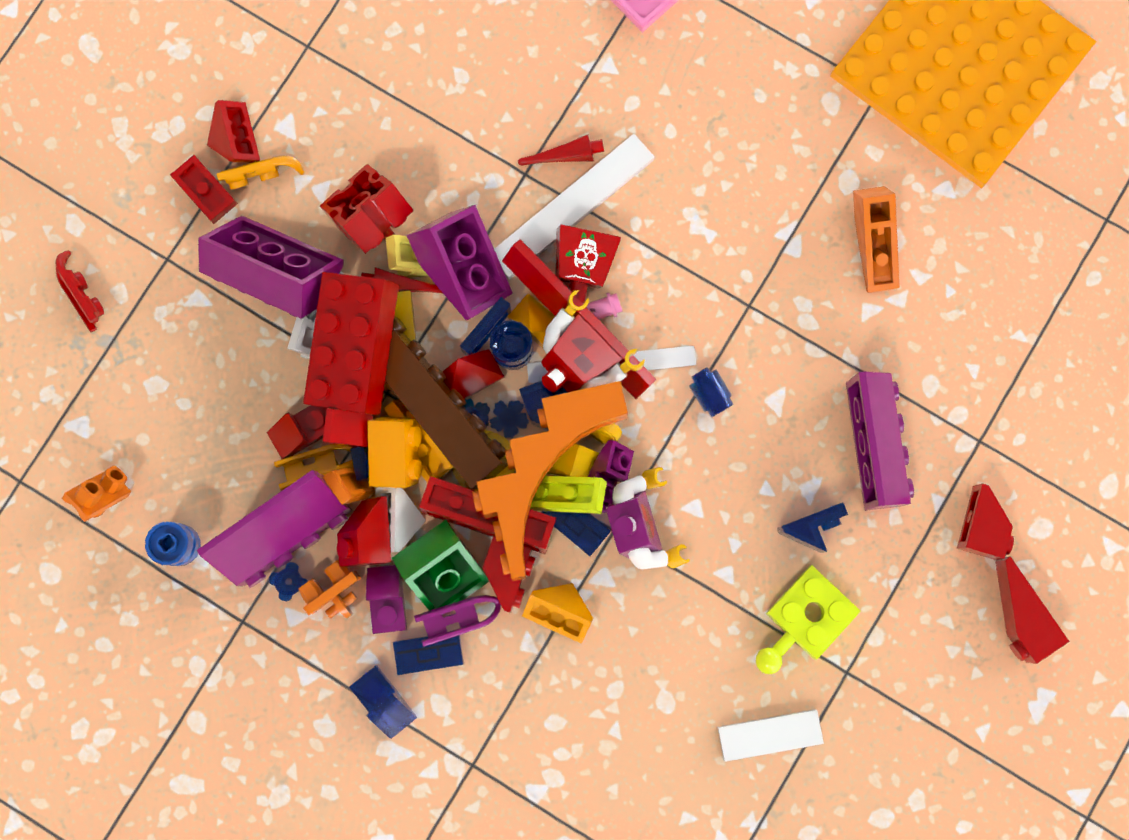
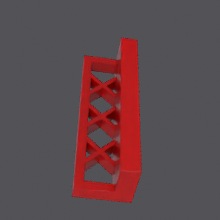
M430 476L419 505L422 514L443 521L447 520L449 523L496 537L493 522L499 520L498 516L485 518L483 510L476 511L472 494L474 490ZM530 509L525 525L524 546L531 548L533 551L546 554L556 518Z

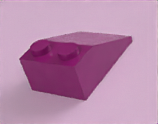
M476 205L450 212L406 235L421 268L465 320L473 318L500 300L513 294Z

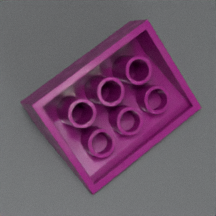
M311 470L196 551L200 557L236 586L248 585L251 588L266 578L264 572L275 565L278 569L294 558L291 553L300 547L307 549L321 539L319 534L329 527L331 530H334L343 525L348 520L346 515L352 512V509L348 504L342 505L323 479L324 475Z

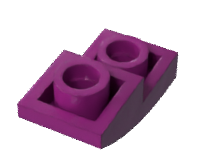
M608 440L602 448L588 477H599L607 481L602 513H607L606 507L612 502L613 489L617 482L628 480L634 454L633 450L614 440Z

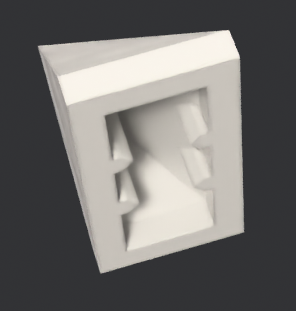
M376 487L375 498L387 496L391 553L400 552L426 520L403 488Z

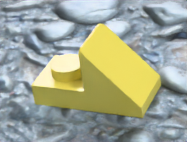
M391 235L386 238L389 270H397L398 275L408 278L428 276L419 265L407 236Z

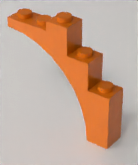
M621 381L541 398L543 408L537 409L541 429L548 428V431L510 439L511 449L505 450L509 470L516 469V473L477 481L478 491L472 492L476 511L483 510L485 518L498 516L499 520L493 522L497 542L503 540L506 554L500 555L504 575L511 574L513 581L526 578L523 555L525 525L532 500L546 474L557 460L579 440L602 427L627 420L628 411Z

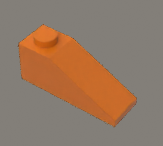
M885 186L854 190V219L866 291L870 293L900 288L896 195Z

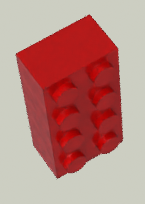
M322 272L303 404L380 415L399 289L398 284L379 278Z

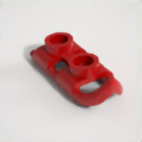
M64 251L55 260L58 283L88 330L93 332L97 330L95 323L98 322L100 316L104 315V309L96 297L90 299L89 296H86L83 290L87 289L88 285L81 272L73 273L72 270H66L65 265L71 255V251Z

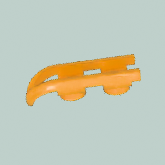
M283 155L224 170L216 175L218 181L225 180L229 184L230 190L249 185L247 178L260 176L261 181L279 177L278 165L289 166L300 175H304V169L297 159Z
M333 443L275 461L274 466L276 468L284 467L287 482L279 484V488L281 491L311 470L325 476L331 470L352 468L363 460V455L357 448L351 445ZM342 449L349 451L355 455V458L338 465L334 450ZM315 457V463L304 466L303 459Z

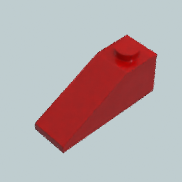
M1011 556L996 560L995 564L1006 634L1012 642L1009 645L1010 649L1020 661L1038 664L1070 641Z

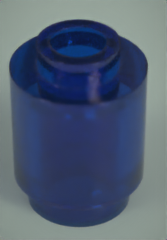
M706 367L691 376L694 383L689 385L703 411H708L711 418L734 405L730 399L732 394L717 369L710 372L709 368Z

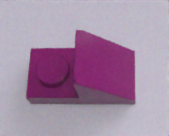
M396 565L367 568L366 601L370 602L372 633L378 634L407 630L402 576Z

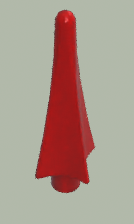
M587 134L553 149L520 158L518 164L524 166L550 162H594L593 154L605 152L603 140L590 141Z
M375 267L374 274L361 273L362 277L385 279L398 284V292L442 293L436 284L401 276Z

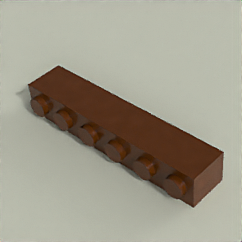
M394 316L385 382L471 489H478L477 481L494 478L508 466L507 459L505 458V448L496 439L491 440L484 432L487 428L484 422L476 414L470 415L464 407L466 401L457 390L449 389L444 382L446 379L445 374L435 364L430 365L424 358L426 355L424 348L414 339L410 341L404 333L407 328L400 319Z

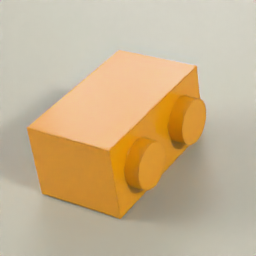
M379 417L368 420L369 486L407 488L419 483V478L422 474V463L418 459V446L421 443L422 433L415 418Z

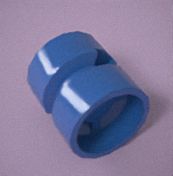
M161 522L154 525L148 531L145 538V549L148 556L154 562L161 565L185 566L198 556L196 550L201 547L199 535L192 527L175 522Z

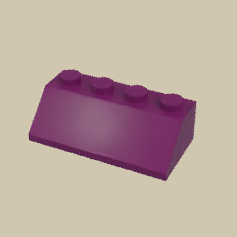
M240 216L198 238L200 273L300 319L317 309L322 272L339 274L344 266L343 259L244 216Z
M858 372L846 382L864 510L911 504L910 498L914 497V486L911 478H907L905 465L909 464V454L907 447L902 446L900 434L904 432V421L901 413L897 414L896 401L899 400L898 384L896 381H892L891 373Z

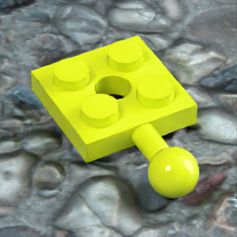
M813 565L809 566L766 612V615L785 634L772 648H763L758 652L755 660L757 668L764 674L778 672L782 666V656L795 642L814 660H817L861 611ZM809 603H815L821 609V617L817 622H811L805 616V608Z

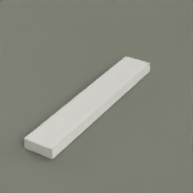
M635 134L626 139L494 248L503 271L509 280L515 274L502 260L514 243L521 239L538 257L556 242V231L560 224L574 227L654 161L655 156Z

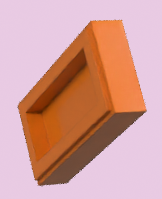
M359 466L331 470L323 477L342 505L368 499L375 493L374 487L369 486V480Z

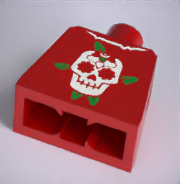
M560 224L556 231L555 275L561 281L569 282L568 288L572 293L579 290L575 296L584 304L588 286L594 288L603 287L621 237Z

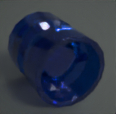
M514 320L504 321L498 324L491 333L490 348L494 359L501 367L508 370H518L530 362L534 352L532 335L521 322Z

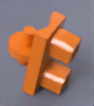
M112 466L65 492L62 499L65 503L72 505L77 510L80 518L85 522L92 517H99L106 509L126 499L130 495L131 490L125 485L127 476L117 466Z
M337 560L324 570L334 584L332 587L324 592L316 579L312 578L298 588L303 600L307 604L303 609L308 616L317 612L330 601H333L334 604L325 610L330 619L339 612L345 618L353 615L349 605L358 598L353 591L343 598L340 594L362 578L357 571L351 572L347 566L339 567V560Z

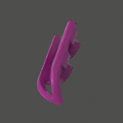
M481 595L415 615L416 623L423 621L428 639L422 640L423 646L489 625L498 616L501 604L495 596ZM493 602L495 608L491 615L479 622L474 604ZM455 610L454 614L445 617L442 616V614ZM459 623V629L447 632L446 626Z

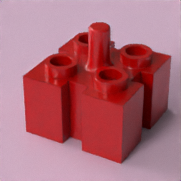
M368 164L348 180L350 184L342 191L338 189L320 205V208L336 227L365 254L370 249L379 246L382 240L386 242L387 237L396 235L390 226L393 228L401 226L414 211L395 185L383 175L380 176Z

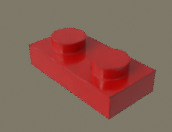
M195 155L191 156L170 174L174 181L213 224L238 204Z

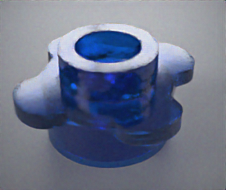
M294 562L287 563L285 569L280 572H273L269 576V583L275 585L276 590L279 592V599L282 601L291 600L292 595L299 591L298 588L308 582L307 579L302 578L298 571L299 566ZM288 578L292 580L290 585L286 584V579Z

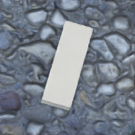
M816 709L717 727L723 760L725 762L824 744L818 711Z

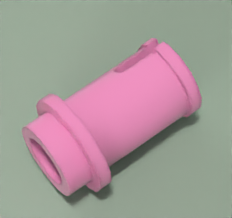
M606 293L607 297L588 303L587 308L598 319L614 315V318L618 317L617 313L623 311L616 293L613 295Z

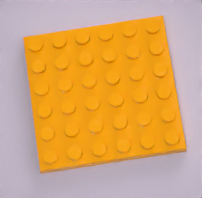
M889 0L834 68L830 77L982 189L1097 41L1040 0Z

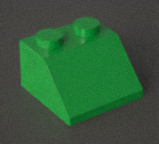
M447 520L441 522L392 557L403 580L429 611L464 600L489 582L485 572Z

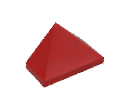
M218 100L214 106L207 146L230 162L254 163L260 161L246 102Z
M489 349L458 358L442 371L446 376L445 384L450 390H457L464 399L505 378Z

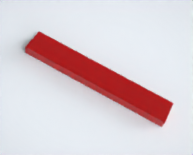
M519 239L512 245L502 262L556 316L561 308L566 309L568 298L572 292ZM574 295L572 299L573 304L578 307L582 306L583 303ZM587 307L576 311L573 316L576 317L579 314L622 358L619 364L624 363L626 353L629 350ZM634 355L629 358V362L632 365L640 363ZM643 366L638 371L629 370L627 377L621 381V385L637 399L656 381V378Z

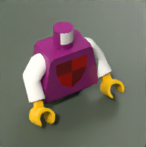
M662 467L645 470L642 476H636L617 484L613 489L612 502L606 507L619 554L630 559L638 569L665 567L667 565L671 568H676L690 561V559L684 560L679 551L687 548L685 545L680 544L665 552L659 539L645 490L646 488L653 489L667 484V480L659 482L657 479V472L663 470Z

